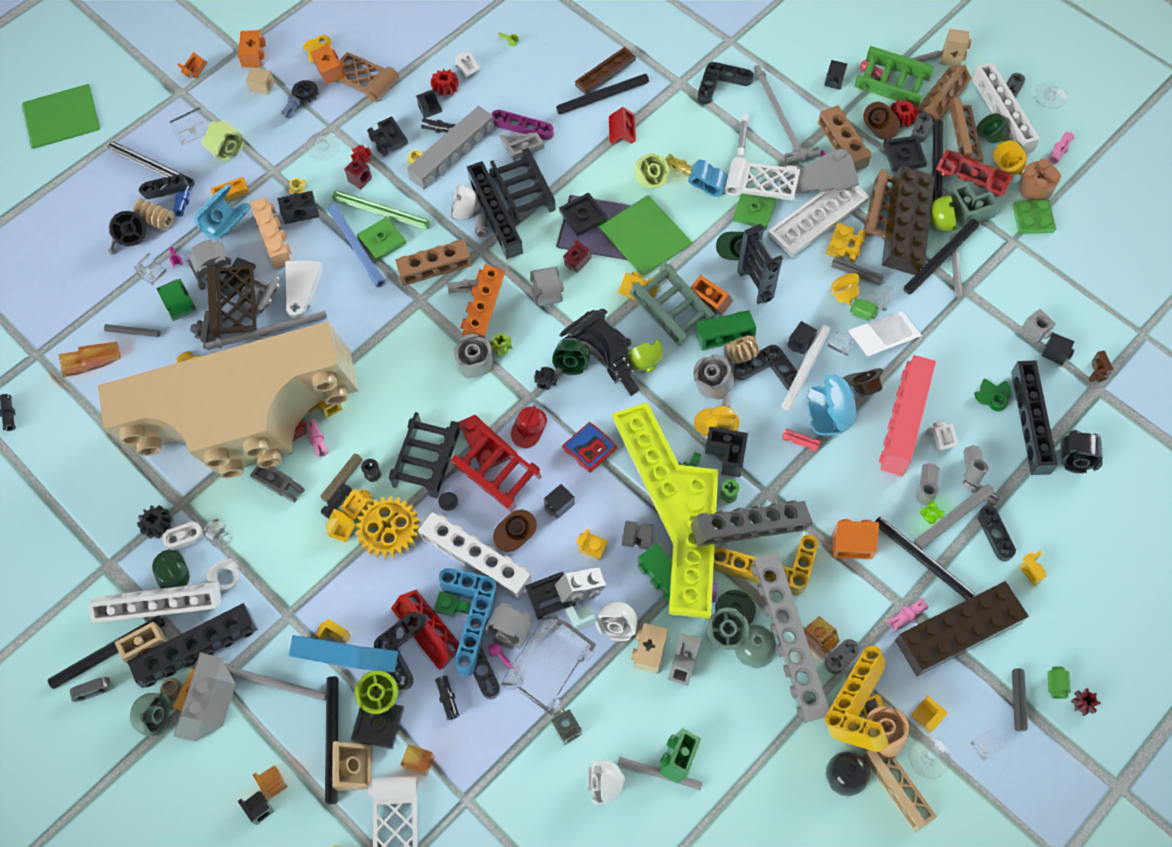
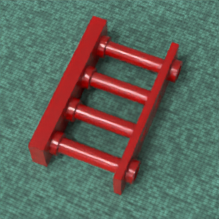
M480 426L479 430L483 434L481 439L465 457L459 458L457 455H454L450 461L457 469L512 513L517 507L513 502L515 500L514 497L533 475L539 480L542 478L539 472L541 469L533 462L530 464L496 438L497 434L489 427L485 429L483 426ZM490 440L497 446L496 450L479 469L476 468L474 470L470 467V462ZM505 452L512 460L494 481H487L484 478L486 476L485 473ZM519 463L527 471L509 492L503 494L499 490L500 484Z

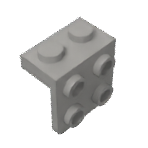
M254 276L256 315L262 313L272 301L270 297L280 286L277 283L280 279L278 276L269 284ZM245 285L242 294L246 295L251 289ZM239 296V298H238L236 304L242 299L240 296ZM246 301L240 308L247 311L251 304Z

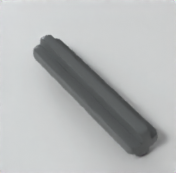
M834 257L831 266L846 273H856L859 278L877 285H881L884 276L838 257Z
M1015 668L1012 670L1014 727L1016 731L1024 732L1028 729L1025 671L1021 668Z

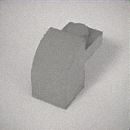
M681 633L668 680L686 686L689 685L701 643L700 638Z

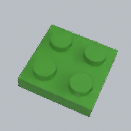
M1050 200L1014 201L1013 210L1018 234L1055 232L1056 226Z

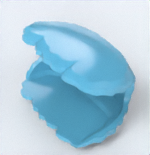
M230 184L225 185L216 192L194 217L196 226L213 240H218L228 234L251 208L249 203H243L234 208L226 203L225 197L232 188Z
M828 374L825 376L824 381L826 387L820 385L811 387L807 395V399L810 400L808 402L809 416L812 419L810 426L814 429V432L821 436L839 435L852 427L856 421L855 399L849 384L836 374Z

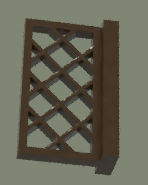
M215 265L207 266L209 330L212 337L221 338L220 334L257 331L253 265L215 268ZM250 271V275L245 280L239 277L242 272ZM229 273L232 275L226 282L221 279V274ZM235 279L241 282L236 289L230 285ZM246 285L251 291L243 295L239 291ZM226 287L233 291L227 297L221 294ZM236 294L242 298L237 304L231 301ZM246 301L251 304L247 311L240 308ZM227 303L233 306L228 313L222 310ZM237 310L243 314L238 320L231 317ZM248 317L252 320V325L244 326L241 322ZM227 319L234 322L231 327L223 328V323Z

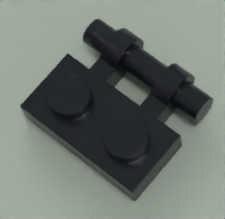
M392 116L378 122V129L374 130L372 127L367 129L368 137L376 144L377 151L381 152L383 156L388 154L386 148L389 146L394 151L408 144L406 136ZM384 136L385 139L381 141L380 137Z

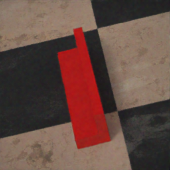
M417 589L399 595L391 610L399 620L411 612L424 613L430 617L431 620L426 619L425 628L416 634L414 639L439 670L445 668L450 660L456 656L459 647L458 640ZM414 597V599L418 602V605L412 603L410 598ZM414 618L415 622L412 625L417 626L418 618ZM434 628L440 630L443 635L437 634ZM447 644L452 645L455 651H451Z

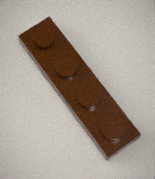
M623 47L575 80V86L586 95L636 61V56L626 47Z

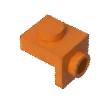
M192 52L185 65L178 62L177 66L182 69L180 72L185 76H193L197 79L208 62Z

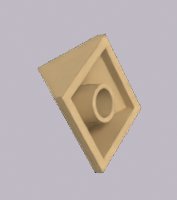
M333 742L332 787L338 792L368 790V783H371V745Z

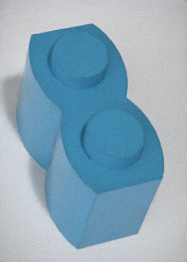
M698 159L692 164L688 182L692 186L702 189L708 195L718 197L724 191L728 175L722 169L713 167L706 160Z

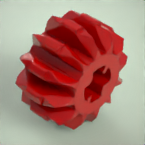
M443 68V71L437 70L436 74H432L430 84L438 96L444 95L446 98L448 94L452 96L453 92H457L459 80L455 72H452L451 69L446 71Z
M904 98L902 102L897 100L890 106V109L900 121L901 129L904 126L909 128L911 124L915 123L918 110L915 104L912 105L911 101L906 102Z

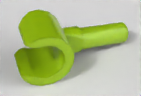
M501 32L498 33V36L509 41L511 47L515 46V41L519 42L517 34L507 36Z

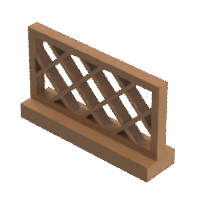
M884 169L880 170L873 185L863 228L866 231L865 236L868 237L870 234L885 238L886 231L877 229L878 225L882 223L885 228L887 226L888 217L884 218L881 211L884 209L887 212L889 211V204L884 197L891 196V189L887 182L892 183L893 177L887 175L888 171Z

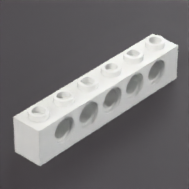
M993 62L977 66L972 81L992 114L998 113L1007 120L1009 133L1006 137L1009 141H1016L1026 154L1034 152L1040 138Z
M431 512L418 530L420 538L473 572L493 578L497 587L517 600L525 591V585L530 584L532 581L530 571L525 566H517L509 556H502L497 553L493 546L482 544L477 536L473 534L468 535L458 524L452 525L442 514L436 515ZM441 531H448L445 536H439ZM464 541L462 546H455L456 542ZM474 551L481 552L477 557L471 556ZM491 561L497 562L495 567L487 566ZM506 572L514 573L510 578L504 577Z
M219 582L96 596L88 603L91 623L216 609L222 600Z

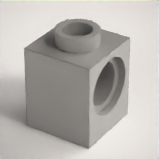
M1039 308L1025 320L1021 328L1038 343L1043 338L1045 340L1054 333L1052 329L1056 323Z

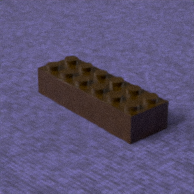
M901 166L893 176L882 266L916 275L925 265L934 175Z
M1004 581L900 633L895 642L916 677L1021 625L1029 616L1007 582Z

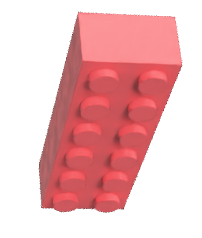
M913 355L911 361L906 362L900 377L901 384L898 386L896 393L897 399L892 408V418H890L887 429L889 430L883 442L884 449L878 461L882 463L881 471L903 477L912 460L936 364L935 360Z

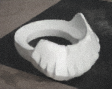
M232 559L220 560L209 568L206 574V581L208 583L218 582L217 572L225 568L233 572L234 580L226 586L219 583L220 590L232 589L239 580L238 564Z

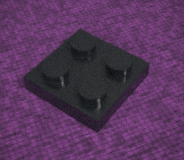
M918 135L884 140L883 147L892 172L898 171L901 166L911 169L926 167L927 161Z
M589 192L559 207L560 214L577 237L608 221V217Z
M394 704L390 710L382 714H370L359 708L351 740L393 750L404 707Z

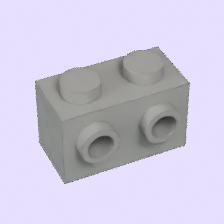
M599 567L565 573L555 584L562 603L595 598L607 586Z

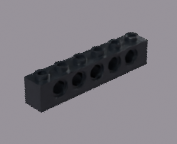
M480 161L466 166L468 180L477 194V199L506 259L523 254L520 236L484 162Z
M1037 360L1017 361L1011 371L1030 472L1031 475H1051L1058 466Z
M242 603L127 661L135 683L141 688H148L164 677L173 676L181 668L194 665L198 660L200 652L213 655L215 651L221 648L232 646L234 641L251 636L258 628L249 608ZM237 624L234 630L229 631L231 625ZM213 634H217L216 639L210 641V637ZM198 643L197 648L193 651H190L191 646L193 644ZM179 653L178 657L175 660L171 661V657L174 654ZM159 663L158 668L152 671V666Z

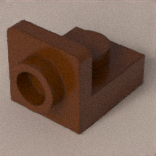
M1105 350L1098 351L1092 359V367L1095 371L1089 377V381L1103 382L1109 378V375L1114 370Z

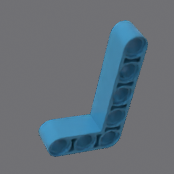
M445 568L439 573L441 590L446 593L473 599L455 656L457 673L462 677H468L475 670L485 637L484 629L491 617L497 597L496 582L488 576ZM446 579L453 580L449 583L444 582ZM467 583H471V584H472L470 587H465V586H464V585L467 584ZM487 587L492 588L490 591H483ZM479 606H486V607H487V608H485V609H483V610L477 609ZM474 624H480V625H481V626H480L479 628H477V629H476V628H472V626H473ZM470 642L475 643L473 647H466ZM464 661L470 663L466 667L460 666V664Z
M292 635L288 656L355 669L395 672L398 651Z

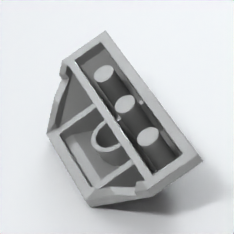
M200 652L173 735L174 737L196 741L223 726L236 683L220 657Z

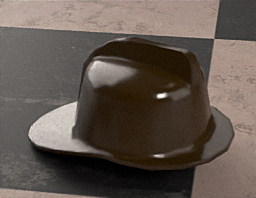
M876 368L865 372L849 374L842 378L859 394L871 395L883 389L880 375L884 371L881 368Z

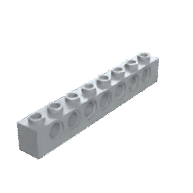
M775 552L754 558V565H751L754 577L758 576L760 584L757 585L760 597L764 596L766 604L763 605L766 616H770L773 623L770 625L773 637L777 636L779 645H776L779 656L784 658L786 664L783 665L786 678L790 677L792 686H789L793 699L797 698L799 705L796 707L798 717L803 719L804 723L824 718L829 711V706L779 553ZM766 573L774 574L775 581L768 582L764 575ZM778 592L782 600L779 602L773 601L771 593ZM779 612L786 613L788 621H779L777 614ZM791 632L795 640L787 642L784 639V633ZM792 652L799 653L801 662H793L790 654ZM800 672L805 673L808 677L807 683H800L797 680V674ZM805 693H810L814 696L813 704L805 703L803 699Z

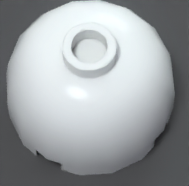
M463 184L457 185L452 200L453 207L451 206L450 218L466 220L472 217L474 212H478L480 202L477 201V194L471 187Z
M614 601L607 603L601 608L595 625L600 634L604 635L605 632L611 635L609 639L627 641L631 639L632 635H635L638 619L636 612L631 606L624 602Z
M591 760L590 763H593V765L587 769L588 792L592 790L594 796L590 798L594 805L615 801L621 794L622 787L625 786L624 774H621L619 767L610 760Z

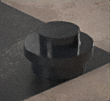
M445 492L440 495L438 503L442 510L452 511L458 505V498L452 492Z

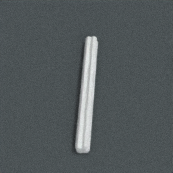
M825 325L820 326L781 405L782 409L786 411L791 410L830 331L829 327Z

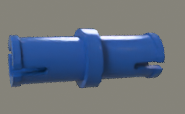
M190 184L175 197L176 203L172 211H174L177 217H183L185 208L189 204V195L192 190Z

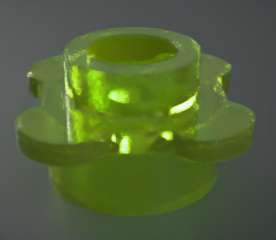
M930 502L926 508H921L920 514L929 524H935L939 518L944 517V511L940 510L935 502Z

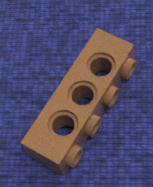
M839 105L820 111L817 123L835 151L846 148L853 159L856 171L869 166L872 156L871 152L866 148L861 136H858L853 124L848 121L845 112L840 109Z
M464 239L395 259L403 286L472 266L471 257Z

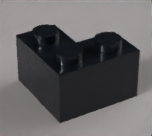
M709 426L705 453L724 457L721 474L740 477L748 433Z

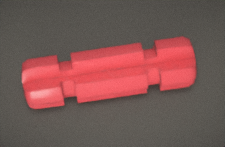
M863 60L859 68L865 72L869 62ZM875 66L871 76L879 79L883 74V70Z
M785 429L782 435V439L786 441L792 440V443L806 448L809 446V449L817 451L820 445V440L815 438L812 440L809 436L798 432L793 433L790 429Z

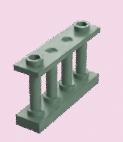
M664 261L659 269L661 273L645 286L637 282L632 286L630 294L669 337L680 346L688 336L686 332L696 322L703 318L705 320L712 319L714 313L712 308L705 304L676 273L675 268ZM667 278L673 287L658 299H654L649 294V291ZM679 291L685 300L671 312H665L661 305ZM692 305L698 313L682 326H678L674 318L688 306Z

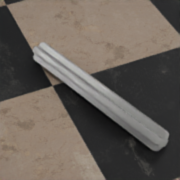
M990 484L984 485L915 539L914 544L923 549L992 495L995 491Z

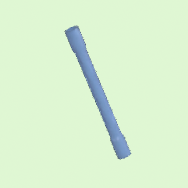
M331 204L327 208L328 212L363 263L375 286L378 288L382 287L386 283L383 276L374 266L344 219V215L338 206Z

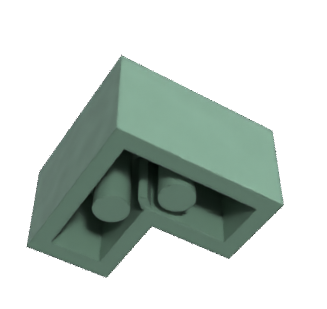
M968 183L953 187L949 192L952 198L951 206L954 207L955 216L962 228L971 219L982 222L994 218L1000 206L992 191L975 196Z

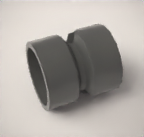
M626 520L622 546L633 547L637 545L639 549L648 550L651 545L653 524L642 523L638 525L637 522Z

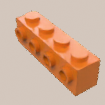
M484 264L483 270L479 269L476 277L479 283L478 286H473L471 296L474 298L472 302H468L465 311L469 314L467 319L463 318L460 329H463L462 336L476 334L479 337L485 338L505 270Z

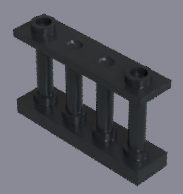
M529 147L522 150L523 157H521V160L497 168L494 161H490L491 168L489 169V174L492 179L495 178L509 207V215L511 219H515L517 224L520 223L519 214L534 208L546 206L549 212L556 210L555 198ZM522 166L524 168L527 167V173L503 181L500 175ZM529 179L534 181V186L512 194L507 189L509 186ZM535 192L537 194L540 193L541 199L516 207L513 201Z
M761 224L744 230L737 268L740 277L749 275L758 289L757 304L767 303L774 298L783 260L781 255L772 258L762 243L764 228Z
M415 412L413 418H410L408 421V432L395 467L390 470L389 480L393 488H397L399 480L424 486L428 490L429 497L437 499L461 431L459 422L451 421L449 427L443 428L422 423L419 413ZM417 430L443 435L445 438L444 443L438 445L415 439ZM413 446L438 452L439 457L437 461L431 462L408 455ZM405 463L431 469L433 474L431 478L424 479L402 472Z

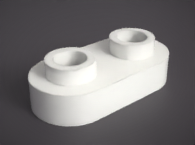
M189 522L167 530L162 536V543L166 548L176 550L200 541L204 532L198 523ZM177 538L176 542L171 543L173 539Z

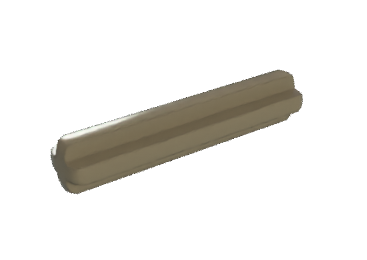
M354 453L320 495L323 501L327 503L339 491V488L345 484L363 459L360 455Z

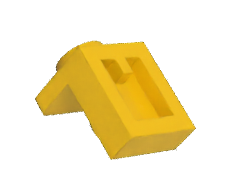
M353 489L340 509L353 520H358L357 516H361V510H365L367 504H374V499L371 497L372 494L365 489Z
M586 528L584 533H580L577 538L578 552L601 560L608 545V540L591 534L590 529Z
M1041 551L1035 554L1030 552L1022 558L1024 562L1019 566L1034 586L1041 583L1047 577L1044 568L1036 562L1043 554Z
M328 618L318 626L316 631V637L321 640H325L329 635L338 642L343 640L347 643L351 638L348 630Z

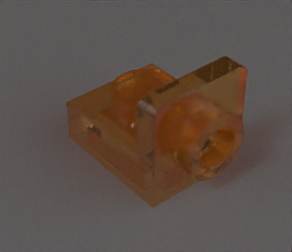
M820 616L804 628L805 633L820 645L824 653L834 649L840 641L837 630Z

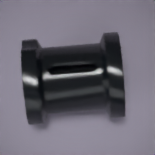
M366 459L361 464V470L364 473L365 479L369 482L378 481L382 474L378 462L374 459Z

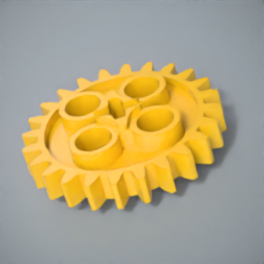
M392 496L389 497L388 501L381 497V502L379 503L374 499L373 506L367 504L368 510H361L364 516H357L360 522L355 524L358 529L355 532L356 536L359 537L357 540L359 544H362L363 550L368 549L369 555L375 552L376 558L383 554L384 559H387L388 554H391L392 558L395 559V553L397 552L400 556H403L402 550L405 549L409 552L408 545L415 546L413 539H419L416 533L420 528L418 526L420 520L416 518L418 516L417 511H413V506H408L406 500L401 503L400 497L393 501ZM385 512L390 513L387 517H381ZM406 522L405 526L398 527L399 523ZM379 528L377 532L370 533L371 529ZM388 538H395L393 542L386 543Z

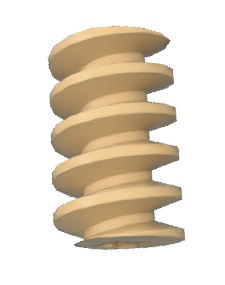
M143 198L137 200L134 205L133 212L139 214L145 224L159 228L162 231L170 229L175 221L174 211H169L167 208L157 206L150 201H145Z

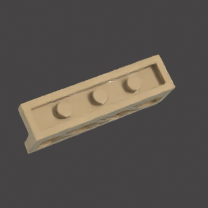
M868 750L862 756L915 832L937 818V815L895 756L888 757L887 764H884L877 752ZM889 769L899 772L901 775L900 783L896 781ZM902 788L911 789L914 793L913 802ZM916 806L924 808L930 817L924 820Z

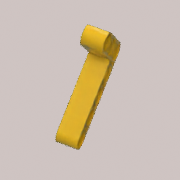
M804 535L801 538L792 568L783 566L791 593L794 595L802 594L809 582L818 548V540L813 535ZM803 544L811 545L812 549H806ZM723 547L714 549V570L760 584L758 576L754 577L751 565H754L753 561L756 557ZM720 556L724 561L718 562L715 560V557ZM740 562L744 567L737 568L734 563ZM798 562H804L808 567L803 568ZM766 573L764 575L768 582L775 581L774 574ZM799 580L803 585L797 586L793 581Z
M869 646L864 649L825 716V723L832 738L874 752H881L888 747V739L883 726L878 722L858 716L886 668V663L879 647Z

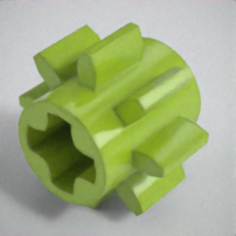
M504 332L502 334H494V339L489 340L492 352H496L498 356L508 355V350L513 349L511 337H506Z

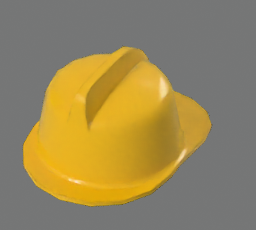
M1016 141L1002 142L993 152L994 161L1001 170L1013 175L1023 174L1022 171L1027 165V154Z
M845 274L832 283L830 293L835 296L838 302H847L850 306L852 300L859 296L858 274Z
M727 406L703 409L694 418L695 429L704 436H708L709 426L737 431L740 424L737 414Z

